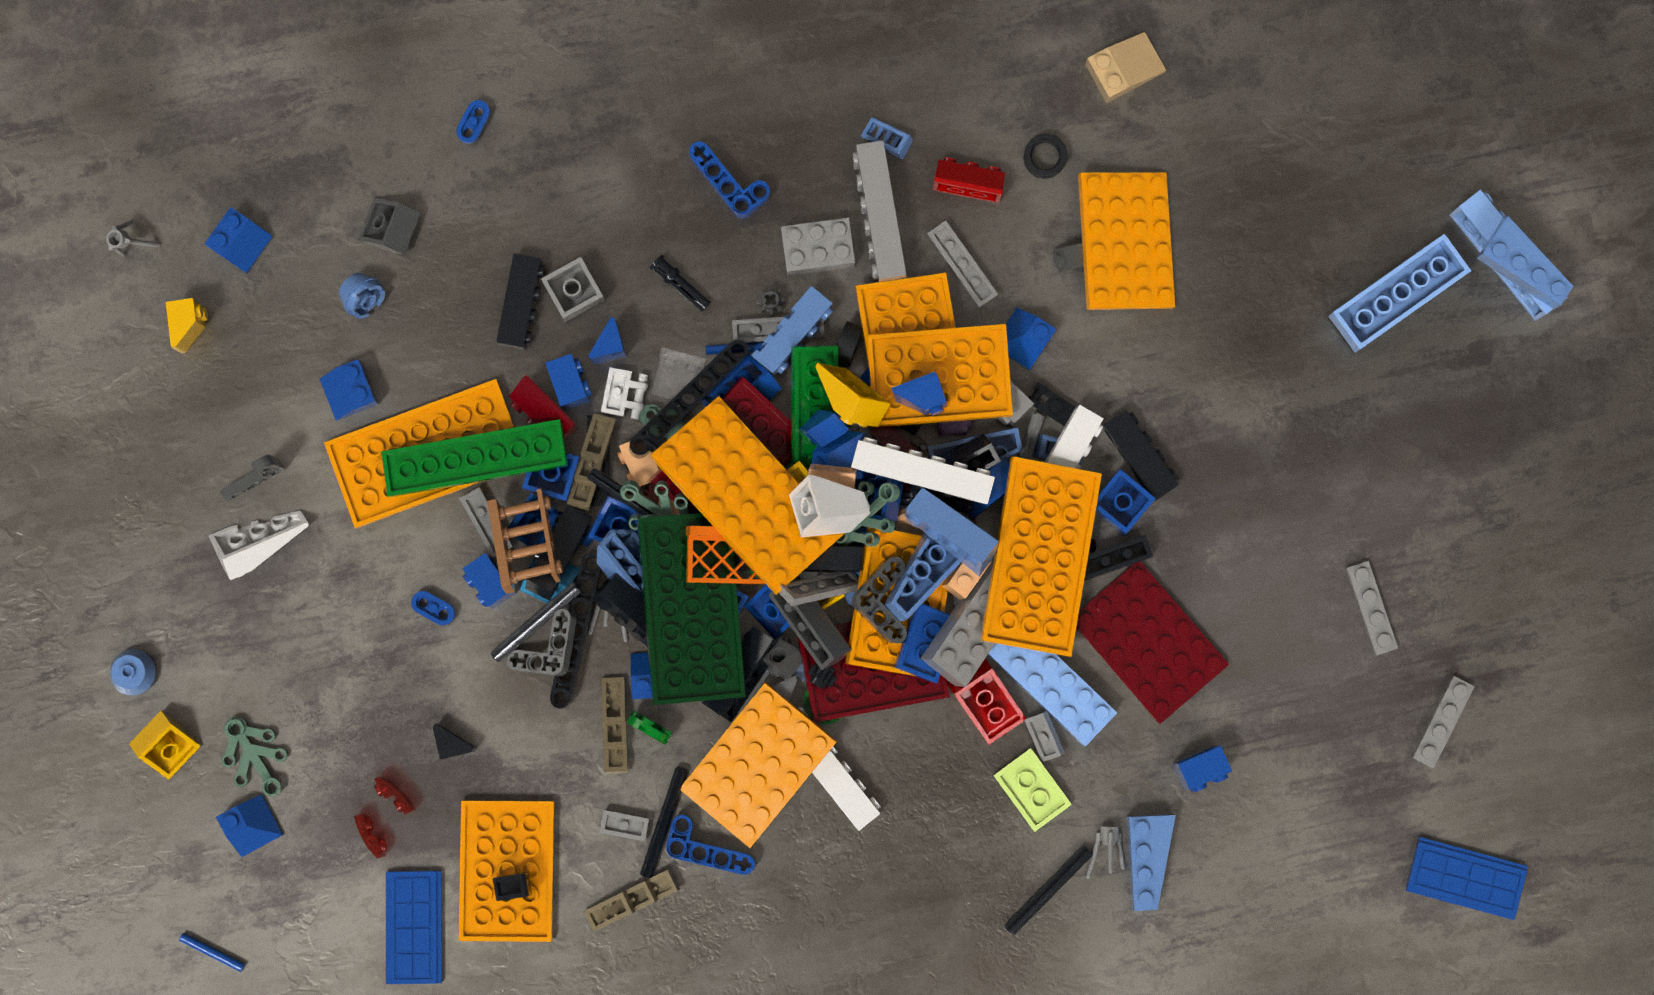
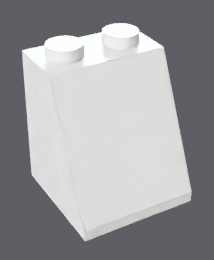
M808 475L789 494L801 537L850 533L870 514V506L864 492L815 475Z

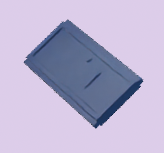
M1419 837L1405 891L1514 920L1528 866Z
M442 871L386 872V984L442 983Z

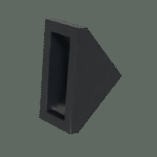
M434 724L433 731L440 760L472 753L477 749L443 726Z
M529 872L492 878L496 901L532 895Z

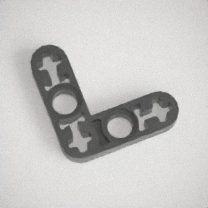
M268 454L254 461L251 464L254 469L253 472L229 484L220 491L226 502L231 501L281 473L284 468L279 459Z
M888 557L854 593L852 605L886 641L898 644L905 640L907 636L906 628L880 602V599L904 573L905 563L899 557ZM890 563H897L895 566L897 571H891L887 576L883 574L888 573L891 569ZM877 577H880L884 583L883 588L879 591L873 586V582ZM870 592L875 594V596L869 595L866 598L867 605H860V596L866 597ZM878 610L884 613V620L880 624L874 619V614ZM889 625L892 629H898L897 634L899 636L892 637L893 631L890 628L884 627Z
M567 609L557 610L552 620L547 653L513 650L507 656L508 667L519 672L551 676L565 675L569 669L576 627L575 613ZM562 617H568L567 622H562ZM563 636L565 645L559 649L557 640ZM537 657H540L542 664L540 668L535 669L534 661ZM516 658L525 659L526 664L516 663ZM550 662L560 663V668L550 667Z

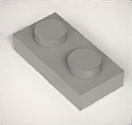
M1047 711L1030 716L1024 720L1042 762L1065 754Z
M604 810L599 833L645 841L650 818Z

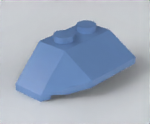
M610 530L597 546V564L608 578L618 573L643 596L639 536L634 530Z

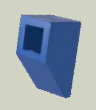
M818 410L800 428L808 439L819 447H824L845 434L849 429L844 424L845 422L840 419L841 416L837 412L832 413L829 410Z

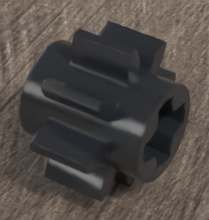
M813 664L808 672L812 676L809 682L821 690H824L826 686L832 688L837 680L833 676L836 670L831 666L821 670L818 665Z

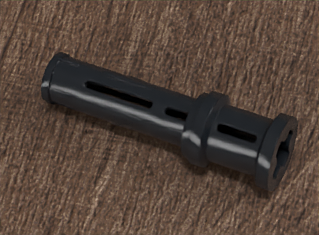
M661 254L648 270L654 271L659 275L665 285L670 284L702 313L711 301L679 274V269L677 267L673 268L664 260L665 256Z

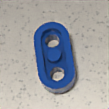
M475 100L468 105L456 129L457 136L461 142L472 144L479 139L491 114L489 106L484 101ZM483 110L482 116H476V111ZM470 129L473 131L471 136H465L466 130Z
M417 592L411 600V605L415 612L439 625H449L455 619V609L453 606L429 592ZM422 599H427L428 605L426 607H421L420 601ZM442 610L448 612V616L444 619L440 616Z

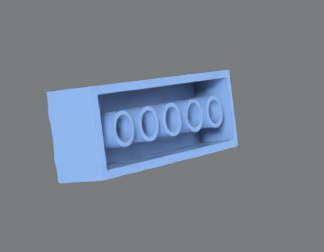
M1481 190L1449 214L1479 252L1482 251L1500 222L1506 217L1502 211H1497L1493 206L1492 198ZM1495 271L1535 321L1553 309Z
M1443 234L1335 310L1328 317L1356 353L1471 272V269L1446 235Z
M997 643L994 644L988 653V656L1082 746H1086L1117 714L1104 699L1056 654Z

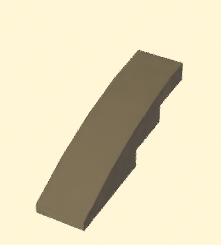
M596 413L593 414L580 453V460L574 475V482L567 505L590 510L597 485L588 480L587 477L594 468L602 471L616 419Z
M625 677L601 678L605 774H627L628 744Z
M671 868L585 910L584 913L593 932L680 890V887Z

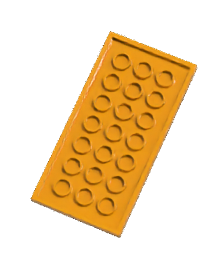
M494 379L326 441L324 444L353 525L357 529L484 482L480 481L390 498L387 497L381 451L514 428V424L498 380Z
M719 396L650 455L651 459L712 526L716 528L775 595L781 591V584L788 585L844 535V533L801 537L789 494L799 483Z
M1014 456L1011 457L997 538L999 543L994 555L980 641L1072 657L1101 473Z

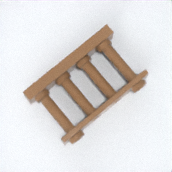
M537 489L538 500L506 508L500 506L496 499L487 501L501 587L506 594L515 592L514 584L518 583L519 580L551 573L556 583L561 582L560 573H563L560 559L557 560L548 512V509H552L549 495L545 496L542 489ZM540 509L542 521L510 529L504 527L503 520L507 519L508 516ZM544 530L545 543L515 550L508 549L507 541H510V538ZM548 552L550 564L516 572L511 568V562H514V559Z

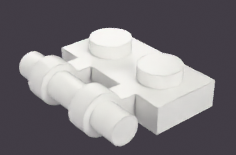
M610 367L601 413L624 417L625 409L627 408L632 409L631 419L639 420L640 411H643L645 406L643 399L645 391L648 390V375L639 373L638 382L631 381L632 371ZM630 388L636 389L634 402L627 401Z

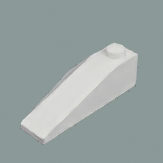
M300 510L274 516L271 521L259 523V520L251 521V525L238 528V525L229 526L209 535V539L229 579L232 580L254 570L307 528L309 524Z

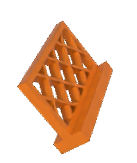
M686 526V582L765 584L759 576V579H752L757 574L714 526ZM693 540L702 541L708 549L698 556L693 551ZM707 541L715 542L712 545H710ZM720 541H725L731 548L723 557L713 548ZM710 550L719 559L711 569L702 560ZM733 551L742 559L734 569L725 561ZM700 562L707 572L701 578H692V569ZM721 563L730 570V573L725 578H719L713 572ZM744 563L753 571L747 579H742L736 573ZM709 574H711L714 578H706V577H707ZM732 575H734L737 579H729V578H730Z

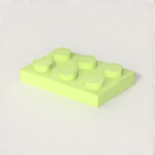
M1031 748L993 775L1034 832L1072 805Z

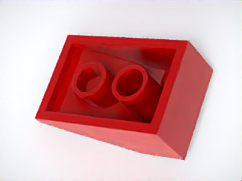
M986 658L966 687L954 686L950 682L947 683L988 745L1026 719Z

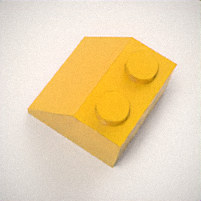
M194 298L165 302L171 347L180 353L187 352L204 330L205 321L208 320L206 307H203Z
M160 711L129 743L139 759L168 780L201 747L187 731L163 711Z

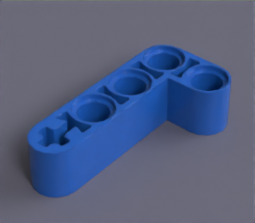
M699 141L690 146L689 154L691 161L736 217L741 219L747 218L767 203L770 198V188L766 182L761 180L755 181L743 190L707 144ZM695 151H704V157L707 160L705 164L700 156H696ZM714 166L720 169V173L716 176H710L707 173L709 168ZM726 184H731L734 186V191L726 194L722 192V187ZM757 188H764L766 190V194L760 198L756 197L753 193ZM739 202H746L748 208L741 212L736 209V205Z
M681 814L673 819L666 845V851L670 857L741 875H747L753 871L755 860L752 855L690 840L693 830V821L690 816ZM684 818L688 821L689 828L687 831L681 832L677 829L676 823L679 819ZM674 841H679L683 844V852L681 854H675L671 851V844ZM699 846L705 849L706 856L704 859L698 860L694 857L693 851L696 847ZM719 852H725L728 855L729 861L727 864L720 865L716 862V855ZM733 854L737 855L735 860L742 861L744 857L748 858V863H751V867L742 870L740 864H734V868H730Z

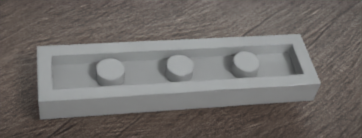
M946 220L927 233V236L978 308H981L998 296L994 287Z
M784 317L732 320L733 340L739 339L746 343L764 342L769 334L776 332V327ZM821 319L817 324L819 329L811 339L825 338L824 320Z
M1369 561L1345 568L1374 655L1398 649Z
M834 572L790 582L788 585L781 584L779 594L791 606L856 592L859 578L853 572Z
M1455 676L1451 677L1411 757L1412 759L1434 769L1475 686Z

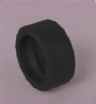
M1045 133L1035 136L1025 147L1023 156L1025 167L1029 173L1037 178H1053L1062 171L1066 164V146L1061 139L1052 134ZM1039 144H1051L1058 151L1059 158L1054 167L1041 169L1034 164L1032 152Z
M846 321L837 344L839 365L850 367L863 332L862 326Z

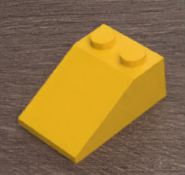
M817 363L815 367L832 408L841 416L840 419L849 425L857 423L865 428L868 426L878 427L891 403L847 368Z

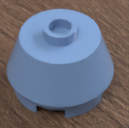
M355 273L342 283L339 289V297L349 315H354L357 319H363L370 316L368 312L375 305L380 307L385 298V292L382 290L381 282L378 279L363 273Z
M130 649L121 652L115 657L110 666V679L113 686L125 695H139L150 688L155 679L156 670L154 662L150 656L140 650Z

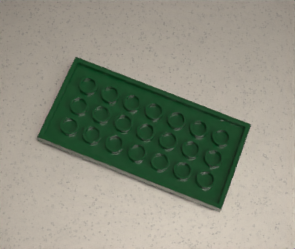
M702 513L637 518L652 705L746 697L736 584L686 582V526H712V524ZM693 540V551L698 556L708 549L702 541ZM707 541V542H708L710 545H712L715 541ZM720 541L713 547L721 557L731 549L725 541ZM711 550L702 558L710 569L719 561ZM734 551L725 559L733 569L735 568ZM700 562L693 567L692 578H701L707 572ZM721 563L713 572L719 578H725L730 573V570ZM709 574L706 578L714 577L711 574ZM732 575L729 579H736V577Z

